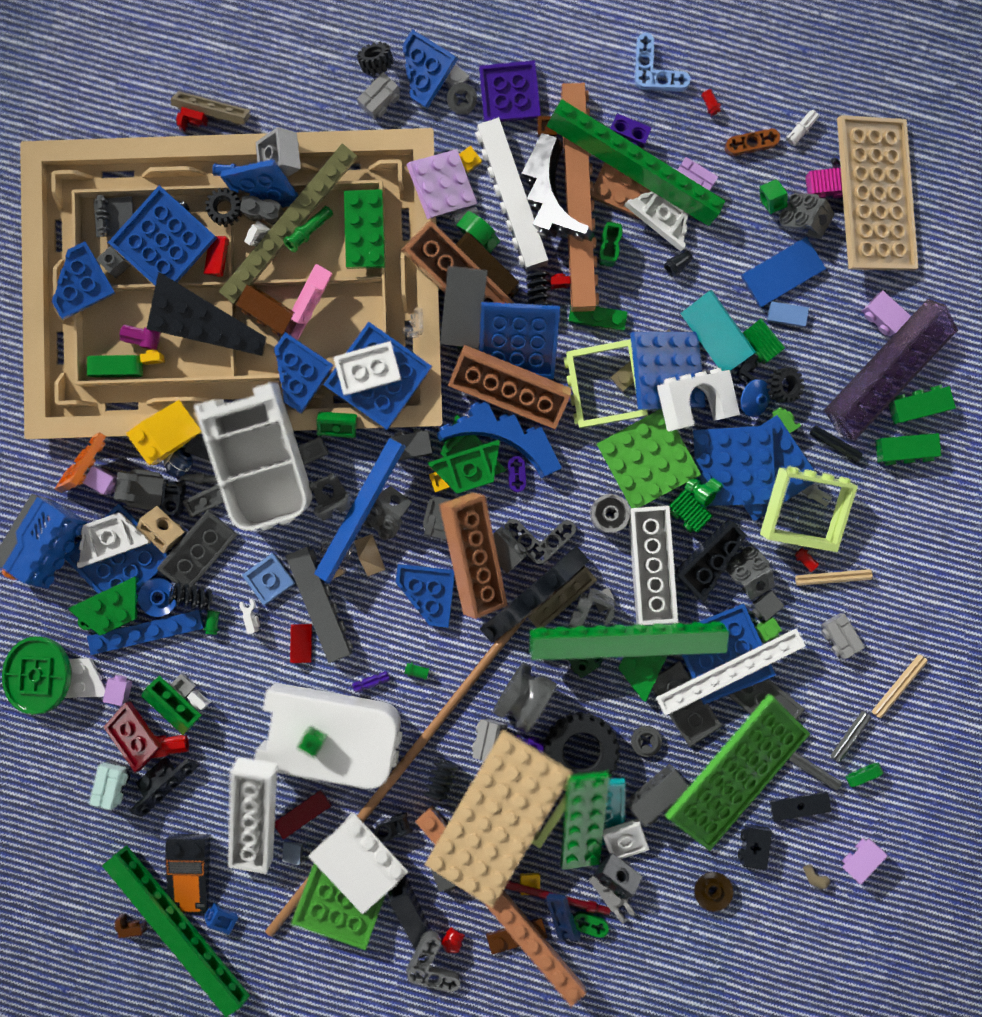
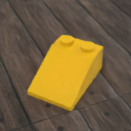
M177 400L143 420L126 434L147 464L157 465L200 434L202 430L182 402Z

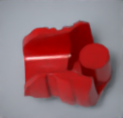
M452 927L449 928L446 935L441 939L445 952L451 954L458 953L462 947L465 934L457 932Z

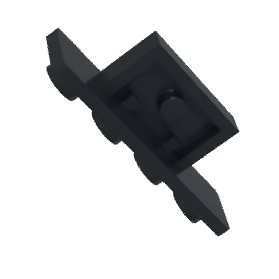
M164 757L136 782L143 798L130 809L131 814L140 817L148 814L169 792L177 788L187 776L191 775L199 764L187 758L177 768H174L168 758Z

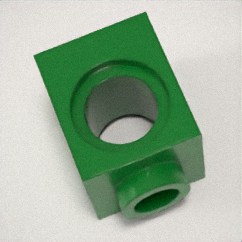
M777 179L759 186L760 201L770 214L788 207V193Z
M310 725L297 749L315 758L328 735Z

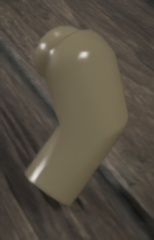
M811 864L803 867L808 882L811 885L820 889L828 887L830 879L827 876L820 877L816 875Z

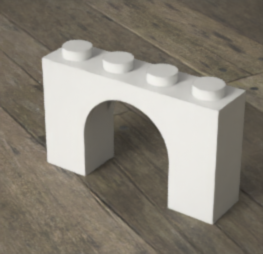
M721 368L710 370L711 374H707L706 371L695 373V377H691V374L680 376L678 381L674 377L664 380L665 384L658 385L657 388L667 432L694 426L690 408V394L694 387L701 389L706 394L713 421L740 415L730 370L722 371Z

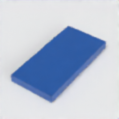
M806 236L745 272L740 277L759 308L821 273L826 267Z

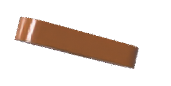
M771 128L730 137L725 144V152L730 156H737L774 148L780 140V133L776 129ZM769 135H770L772 138H775V139L773 140V142H771V140H769V139H768V140H764V139H767V137H768ZM749 138L756 139L757 146H749L747 140ZM732 142H734V145H740L736 148V150H734L733 147H730Z

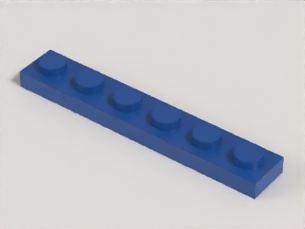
M196 610L112 630L101 636L99 634L87 636L90 654L94 655L204 629L205 626L202 612Z

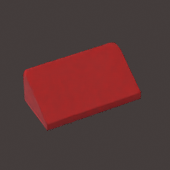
M216 236L217 239L207 250L203 274L223 277L229 239L227 236Z
M291 624L290 663H311L312 624Z

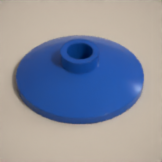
M752 380L744 388L740 403L745 415L757 417L766 410L771 395L768 394L770 389H767L768 384L764 380Z
M161 578L151 579L144 583L138 594V602L141 609L153 617L169 614L176 606L175 600H173L171 605H168L169 593L173 584ZM157 594L162 595L161 601L156 599Z

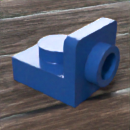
M213 903L205 914V922L209 929L230 935L239 918L237 914L221 909L217 903Z

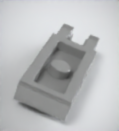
M594 876L589 879L612 913H615L622 924L626 922L624 915L618 910L622 905L625 906L627 912L632 917L636 915L627 902L628 899L618 898L611 889L601 885Z

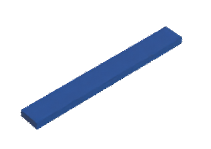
M391 438L387 441L314 573L327 583H331L406 448Z

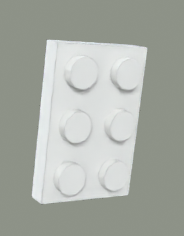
M390 341L333 357L344 396L401 380Z

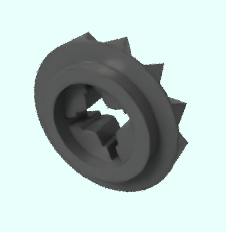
M467 83L453 85L447 94L448 106L457 114L471 112L477 103L476 91ZM467 91L465 99L469 104L462 102L457 106L459 99L455 93L462 95Z
M641 726L631 736V746L640 756H653L661 748V735L657 729L651 726ZM642 735L646 738L651 736L649 741L652 747L647 744L642 745L643 740L640 736Z

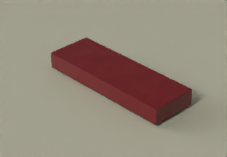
M320 789L276 820L275 828L284 840L327 810L332 804L322 789Z

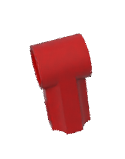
M187 735L156 736L163 747L152 758L188 752L189 738Z

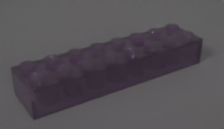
M927 299L824 409V412L839 434L855 441L958 331L946 304Z

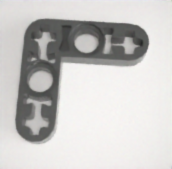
M510 519L504 527L509 530V523H516L519 532L522 529L525 531L518 540L514 538L517 536L514 531L511 534L514 540L520 544L522 537L529 536L531 538L532 544L529 547H524L527 553V550L533 548L535 543L538 545L535 549L538 552H544L543 560H536V554L533 551L527 555L537 564L546 562L576 532L575 524L572 521L566 520L560 523L539 543L516 519ZM570 524L572 532L570 534L568 532L563 535L565 540L562 541L561 537L555 534V532L558 530L561 533L564 530L562 526ZM550 537H556L559 540L557 547L551 548L548 545Z
M428 931L422 936L407 966L408 981L446 992H455L460 987L459 975L454 971L431 966L441 943L437 932ZM423 954L428 955V958L425 960L418 959ZM431 975H438V978L435 980L428 979Z

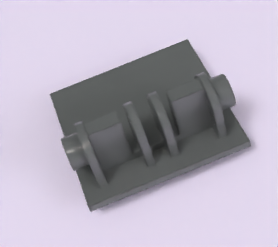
M97 195V199H94L96 237L114 236L133 215L132 196L105 198L104 195Z

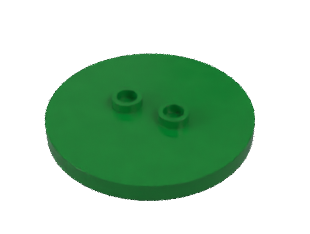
M28 637L18 642L8 653L2 669V685L7 699L17 710L30 715L44 714L55 709L66 697L71 683V665L65 650L59 643L47 637Z

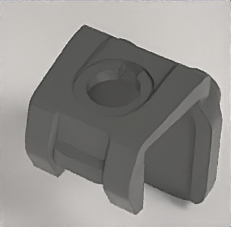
M793 193L789 197L788 207L780 213L779 217L780 224L784 228L803 230L807 227L809 228L807 236L822 238L835 214L828 201L820 198L819 195Z
M145 470L119 471L117 473L114 500L125 503L128 507L152 510L156 506L160 507L163 496L162 486L164 477L160 473Z
M335 473L309 483L318 504L313 512L322 521L332 517V510L334 509L339 510L340 513L350 509V492H346ZM325 485H331L334 488L333 497L330 498L329 495L323 493Z
M390 486L379 494L363 524L368 528L373 527L377 530L378 535L382 539H391L402 525L401 517L404 513L406 514L412 501ZM391 499L396 501L398 505H390Z
M434 497L429 500L423 520V527L425 529L423 537H432L447 542L439 504L448 502L450 499Z
M747 546L728 562L725 569L736 584L743 586L742 590L750 600L775 587L769 561L758 549Z
M592 588L589 593H581L577 602L578 611H573L569 626L572 628L583 626L593 601L609 607L604 617V625L607 626L614 617V600L595 588Z

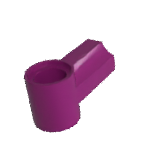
M123 324L119 335L122 342L140 345V347L149 350H157L161 332L148 330L146 327L142 329Z

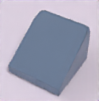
M284 842L282 862L300 865L302 863L303 843Z

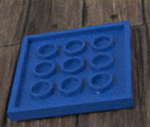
M159 185L108 243L151 283L156 285L158 272L178 283L217 237Z
M481 302L479 351L547 379H554L560 306Z
M368 321L346 353L390 341L401 380L344 396L335 367L323 385L388 430L432 369V366Z
M630 333L638 410H660L662 406L657 388L658 385L665 384L664 380L675 377L676 381H678L680 376L691 374V377H695V373L702 372L697 333ZM694 387L690 394V408L706 407L704 392Z
M778 415L760 425H772L775 481L779 468L787 469L788 466L798 468L800 472H805V470L815 472ZM790 477L783 503L815 482ZM769 503L747 504L743 506L753 521H756L766 514Z
M772 425L693 430L695 464L701 473L696 479L700 481L701 485L707 483L712 478L723 484V488L718 491L715 499L708 506L769 503L775 484Z
M120 503L105 516L108 517L116 513H122L136 527L138 525V521ZM80 540L71 552L65 554L64 558L98 594L135 576L138 577L137 594L144 583L153 579L160 572L157 570V567L169 553L163 554L151 542L91 565L78 568L77 562H79L81 552L79 550Z
M745 604L699 621L702 624L714 621L724 623L729 631L727 653L681 654L692 679L762 645ZM769 664L700 699L703 705L776 676L772 665Z

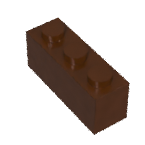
M246 285L236 303L238 307L242 308L241 312L249 317L254 316L257 318V323L265 327L268 325L272 328L271 331L280 337L285 332L291 335L297 322L291 319L295 313L293 310L255 286Z

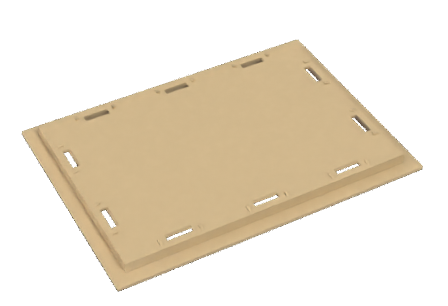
M432 128L297 132L301 169L286 178L298 195L342 143L357 155L358 158L353 164H360V170H347L301 227L324 206L329 207L333 211V216L310 235L309 241L302 243L298 247L297 252H291L284 246L251 285L292 310L316 264L332 272V277L298 341L332 363L334 367L302 414L285 403L293 431L317 430L318 412L357 414L356 429L383 428L351 404L334 403V396L338 395L323 385L336 367L333 357L345 354L368 321L404 347L405 321H412L413 353L432 366V369L389 428L442 426L438 286L401 251L409 242L402 241L401 209H409L410 240L426 222L431 220L436 225V217L427 220L406 165L411 161L434 156V131ZM268 133L22 141L20 143L25 439L91 438L99 432L106 437L127 436L126 433L133 427L177 400L182 402L201 429L194 405L216 399H246L255 396L253 388L269 383H279L283 396L274 350L281 337L271 331L272 328L268 325L265 327L257 323V318L254 316L249 317L241 312L242 308L234 305L219 292L256 247L248 245L244 241L248 230L256 221H251L242 214V217H238V222H233L234 225L227 224L228 227H224L222 224L219 226L209 217L205 208L207 207L205 204L206 200L209 201L208 195H213L212 191L218 192L219 188L223 191L224 188H227L230 191L220 176H213V164L231 165L233 163L236 166H245L258 163L255 142ZM134 171V177L102 178V172ZM160 185L176 201L181 202L184 200L190 208L188 212L215 236H227L229 239L223 277L203 274L207 255L206 250L179 280L178 284L267 337L263 356L161 333L157 350L165 355V363L145 365L143 363L142 377H88L87 356H140V354H146V351L149 349L120 341L119 333L123 324L142 329L144 327L147 328L155 285L130 262H128L130 267L118 278L112 276L99 263L97 258L111 246L108 242L113 236L96 237L94 199H97V195H104L105 198L132 196L134 214ZM382 189L384 201L385 268L347 269L344 191ZM241 190L239 192L233 191L240 201H242L243 196H250V193ZM228 201L220 202L217 207L218 212L221 214L228 213L231 210V203ZM56 220H62V252H56ZM263 220L261 221L263 224H265V225H266L268 228H270V229L274 226V225H271V224L266 223V222L263 221ZM86 241L116 294L62 320L52 303V298L57 289V282L61 269L64 266L67 250ZM57 332H64V364L58 365ZM138 402V410L106 411V403Z

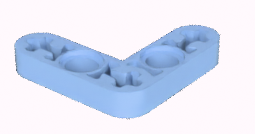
M649 33L640 34L636 43V87L641 90L655 91L686 90L690 84L688 73L684 71L653 70L654 38ZM643 40H647L646 42L648 43L646 51H643ZM642 57H646L650 63L644 66L640 64L639 60ZM644 71H646V83H642V80H640ZM660 76H664L668 82L665 85H661L657 79ZM671 77H674V78H673V81H674V82H673V85H670L671 80H672ZM679 78H683V85H680Z

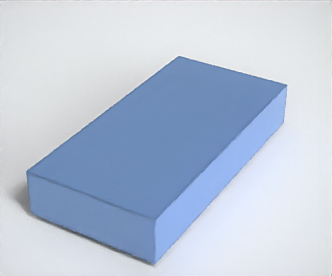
M771 301L767 321L805 327L809 307Z

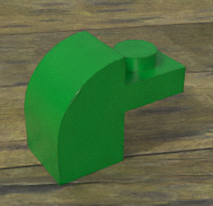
M467 211L456 225L464 235L466 232L471 234L489 253L500 242L499 238L495 235L496 231L481 217L470 211Z

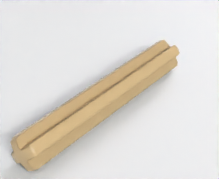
M870 569L797 575L795 582L796 585L802 586L871 580L873 575Z
M917 655L875 706L872 713L876 717L882 718L926 665L928 660L924 656Z

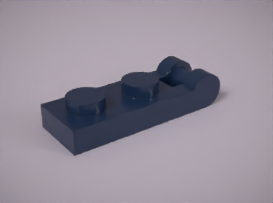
M549 893L546 900L558 939L563 941L570 939L571 942H579L580 931L576 929L567 896Z

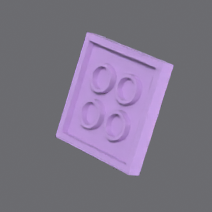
M457 149L406 164L427 220L478 204Z

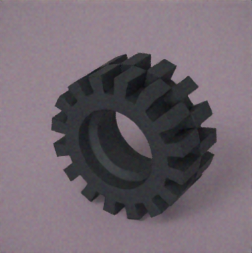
M373 42L372 45L367 44L366 48L362 47V51H358L357 54L360 68L367 75L371 73L372 76L376 75V73L382 74L381 71L386 72L387 68H391V65L394 63L390 47L385 42H378L377 44Z
M221 188L218 189V192L212 191L213 195H208L209 201L206 200L205 202L207 214L219 226L222 224L224 227H228L227 224L234 225L233 222H238V217H242L240 199L232 190L229 191L227 188H224V191ZM222 201L231 203V210L226 214H221L217 210L218 204Z
M791 367L774 370V373L769 375L772 379L767 380L770 385H767V389L771 390L768 394L773 395L771 398L776 400V402H794L800 398L799 395L803 394L801 389L804 388V385H801V382H804V379H800L802 374L797 373V369ZM784 378L787 379L789 384L787 392L784 391L782 385Z

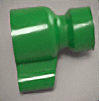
M691 478L685 485V490L690 494L694 493V499L704 507L710 505L718 491L723 488V484L715 478L702 485L696 478Z

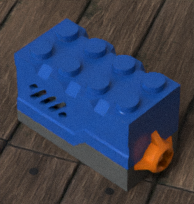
M31 493L0 545V568L3 569L2 574L11 580H19L27 585L48 589L54 582V572L56 569L62 568L65 563V554L73 550L75 546L74 539L76 536L81 535L83 525L88 522L55 500Z

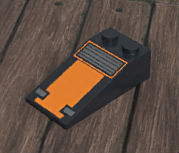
M172 833L166 838L167 895L182 913H206L208 910L211 834Z

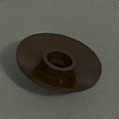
M707 872L700 876L695 884V899L707 911H721L732 901L733 886L730 880L722 873ZM710 887L716 888L713 893L709 892Z

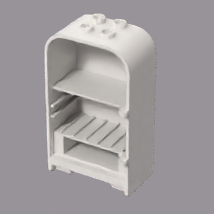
M269 383L253 388L255 396L226 405L224 399H216L194 405L228 515L234 525L246 531L259 528L262 531L273 528L279 522L280 525L288 524L295 520L296 516L303 513L312 501V490L310 489L309 480L279 383Z
M274 683L266 691L263 710L273 712L268 741L264 740L256 749L255 760L276 763L277 773L360 788L375 789L386 782L392 767L395 768L398 762L399 751H396V749L401 744L403 732H400V714L393 705L382 701L281 683ZM310 725L328 735L315 758L297 749Z

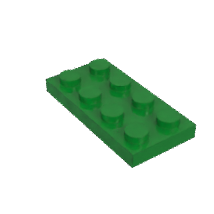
M383 190L344 191L346 268H385Z

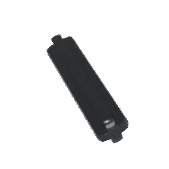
M815 425L812 427L810 435L855 462L862 458V452L819 426Z

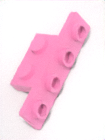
M318 264L314 266L292 309L295 313L291 319L297 322L290 336L296 340H299L332 277V272Z

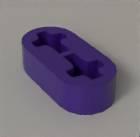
M514 456L508 461L509 487L516 493L522 492L526 487L525 462L519 456ZM514 460L522 463V466L518 469L519 473H515V468L511 467ZM515 476H519V481L523 482L520 489L512 486V483L515 482Z

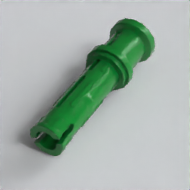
M324 206L302 227H296L293 234L283 239L285 246L291 252H297L298 247L302 243L308 242L310 235L333 216V211L329 207Z

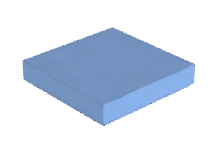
M271 553L242 575L264 606L296 584L275 553Z

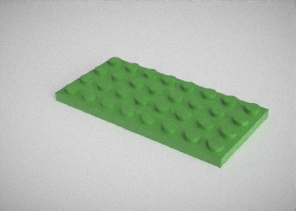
M769 694L665 816L711 851L811 733Z

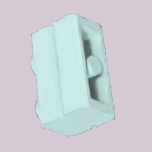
M110 763L98 765L89 802L90 805L111 810L121 804L123 799V793H120L122 785L126 784L128 774L125 773L126 767Z

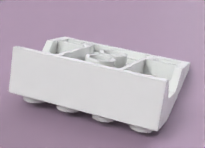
M353 813L308 856L362 914L392 889L408 872Z

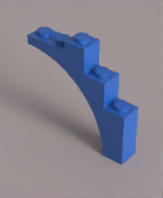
M478 401L472 404L471 409L468 411L469 418L466 415L457 420L458 423L452 426L450 423L439 428L440 431L437 434L440 442L449 438L466 435H479L502 441L523 454L536 469L541 479L562 468L542 427L537 429L535 426L531 427L524 434L515 414L511 416L505 414L499 417L497 422L487 401L484 403Z

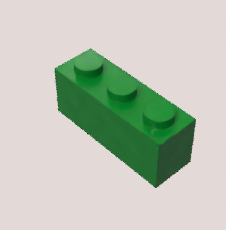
M942 385L931 387L929 392L924 393L922 389L912 392V396L906 397L905 394L893 397L894 401L888 403L893 424L955 409L956 406L950 386L943 388Z
M939 433L875 440L877 462H884L885 466L896 465V461H903L904 464L916 463L915 459H922L923 462L935 461L936 457L941 456Z
M160 675L145 688L141 695L182 735L188 732L202 716Z

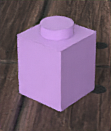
M115 675V677L109 678L103 702L119 706L128 702L133 681L127 680V677L122 675Z

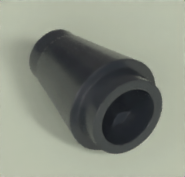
M685 251L667 259L664 269L668 275L672 277L674 275L677 276L693 260V257L689 251Z

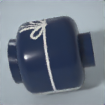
M179 448L164 460V466L169 475L173 477L184 476L193 465L192 455L184 452L185 449Z

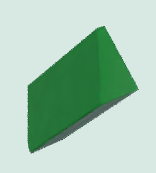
M318 412L317 435L356 438L357 414Z

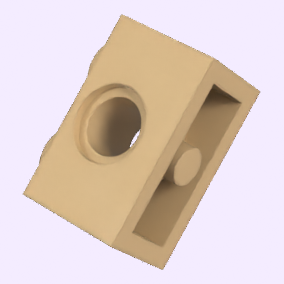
M158 506L142 516L137 525V528L163 554L180 542L184 534L181 526L171 520L168 514L164 513Z

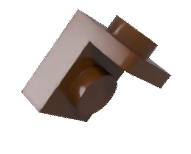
M122 913L116 918L114 928L118 932V938L139 936L147 930V922L140 923V920H134L127 924L126 913Z

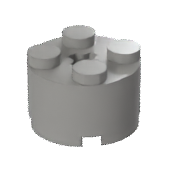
M606 494L599 497L590 508L592 524L596 529L604 533H614L622 530L630 518L629 504L624 498L615 494ZM607 509L614 511L612 519L611 517H606Z

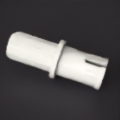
M811 110L801 122L796 123L795 129L786 137V140L795 146L802 136L808 134L809 128L819 118V114Z

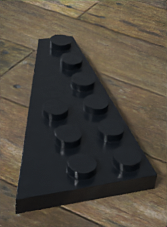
M158 272L146 329L263 356L267 337Z

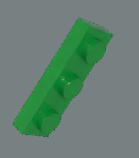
M596 306L594 311L571 312L570 307L568 322L624 331L628 311Z

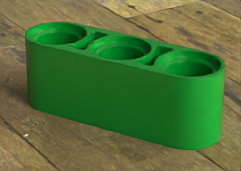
M139 355L87 356V376L142 377L143 363Z

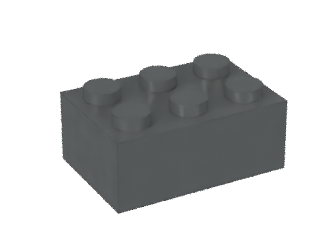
M669 763L625 801L644 826L652 825L657 821L658 815L663 811L666 813L670 810L673 803L683 795L689 786Z

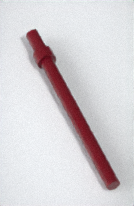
M508 881L504 887L546 899L549 893H553ZM567 896L571 906L585 909L586 912L593 914L595 912L605 915L610 914L611 910L607 906L599 905L592 900L584 901Z

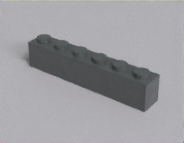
M305 547L285 555L328 663L352 654L354 647L351 639L346 638L344 633L346 627L343 620L339 621L337 616L339 609L336 603L331 601L330 596L332 592L330 587L325 585L324 581L314 574L318 567L315 561L318 558L314 549L311 550L310 547Z

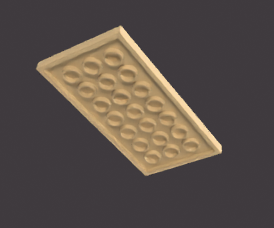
M839 116L837 118L848 269L914 271L918 269L907 119Z
M503 729L424 865L492 908L568 781V776H571L572 771Z

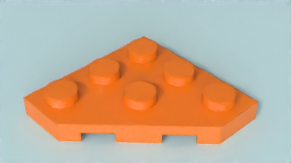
M99 432L90 439L89 443L91 446L87 445L85 449H82L74 460L76 464H72L70 468H67L56 485L55 490L62 493L83 483L86 475H84L85 471L93 466L96 461L94 456L97 452L100 453L105 446L103 442L106 438L105 435Z

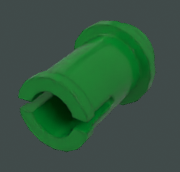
M207 612L206 628H204L206 630L205 634L217 635L220 612Z
M411 662V664L407 663L404 674L408 675L407 677L414 676L426 680L429 668L414 665Z

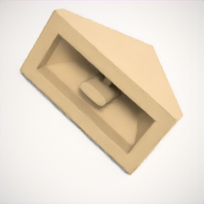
M373 534L355 540L358 558L367 576L386 570Z

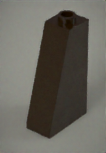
M466 232L456 246L481 270H487V276L508 297L513 298L520 290L518 288L519 281L471 234Z

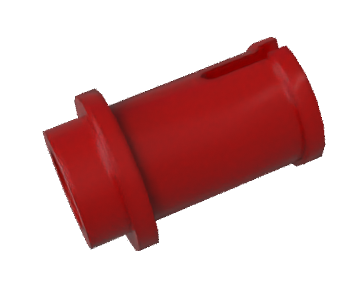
M709 89L701 94L708 108L707 113H710L711 116L718 114L721 111V103L717 102L713 90Z
M803 547L794 554L796 560L800 561L810 572L819 566V563Z

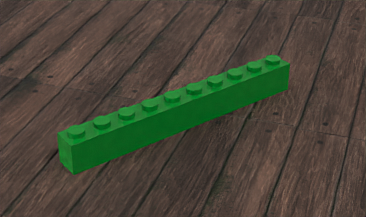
M563 99L560 100L546 125L548 128L707 226H710L720 214L725 203L724 199Z
M717 621L707 624L693 622L692 624L673 623L672 625L656 623L650 626L635 624L634 626L615 625L614 627H605L598 625L592 628L577 626L575 628L556 627L555 629H546L540 627L530 630L529 651L532 660L727 653L729 631L724 623Z
M127 845L105 862L102 867L221 1013L228 1017L250 997L249 993Z

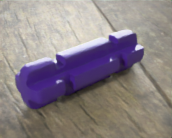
M384 671L379 675L376 674L362 679L361 682H354L352 687L355 693L363 691V689L366 690L380 685L381 682H388L390 677L388 672Z

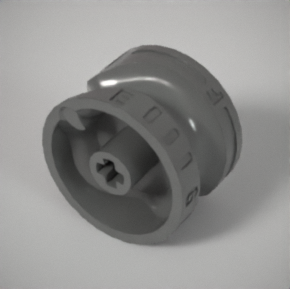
M523 662L510 679L492 712L501 718L505 715H513L517 721L516 728L523 730L524 733H528L546 707L557 683L551 681L546 676H538L534 679L531 674L532 667Z

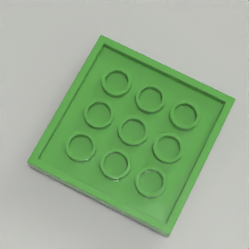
M662 409L597 443L600 452L631 508H640L687 483L691 478L694 479L701 475L677 430L667 432Z
M314 863L291 924L366 950L385 895L362 914Z

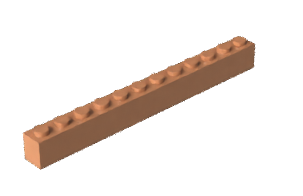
M563 83L561 99L590 116V110L586 108V102L589 101V91L585 90V83ZM563 137L566 213L574 220L589 226L591 230H595V218L592 219L591 212H594V200H591L590 193H593V181L590 182L589 176L592 175V163H589L591 153ZM568 234L571 312L594 311L596 305H599V293H595V286H598V274H594V267H597V256H593V249H596V237H593L591 242L587 240L579 241Z
M433 805L415 821L435 846L448 825ZM504 889L492 908L485 904L571 1007L586 994L585 985L540 934Z

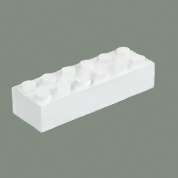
M669 506L630 508L629 531L636 624L678 623Z
M238 757L230 772L228 868L263 874L268 872L273 860L276 763Z

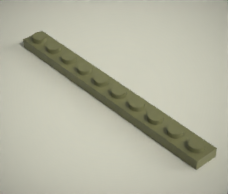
M343 143L339 146L219 290L223 296L236 305L245 286L252 285L285 246L283 239L293 234L295 228L301 226L356 161L358 157Z

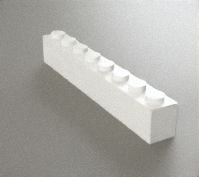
M496 118L478 124V132H475L478 144L482 143L484 148L481 150L484 161L488 160L490 167L487 169L490 179L494 178L496 185H493L496 196L501 198L500 208L502 213L507 215L506 225L508 231H512L514 235L512 243L515 250H519L520 256H518L520 266L525 267L527 272L548 265V258L541 237L537 233L538 230L533 225L534 217L500 119Z

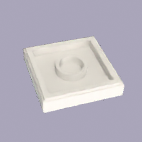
M639 819L610 827L603 831V838L609 853L615 854L620 859L650 850Z

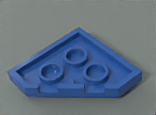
M412 29L402 45L406 60L407 79L410 84V97L428 109L458 61V58Z
M274 159L221 171L220 177L230 190L235 192L241 190L250 193V196H255L260 200L271 199L277 201L282 208L289 207L299 196Z
M86 241L67 250L64 266L61 269L57 282V289L52 298V303L62 320L116 294Z
M285 332L274 348L283 390V399L286 404L302 414L334 365Z
M398 564L396 584L423 616L428 625L449 628L455 577L454 570Z

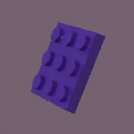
M535 60L479 66L484 122L499 118L500 122L537 119L538 116H541Z

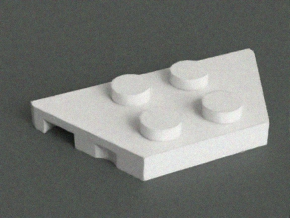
M652 191L641 194L633 200L630 199L624 204L627 209L679 251L685 248L684 234L687 233L686 220L688 219V213Z
M122 513L110 515L83 525L81 532L82 540L79 546L81 552L77 567L82 568L151 542Z
M69 658L71 683L65 698L104 697L106 688L101 681L100 673L96 671L92 658Z

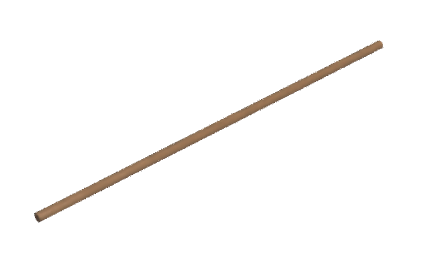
M527 616L497 639L390 773L386 782L378 788L357 815L362 823H364L526 620ZM307 879L265 930L267 935L273 937L298 906Z

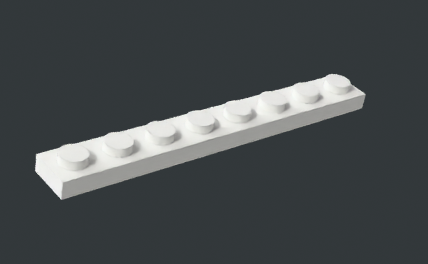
M794 629L656 697V700L665 716L805 647V644L797 629Z

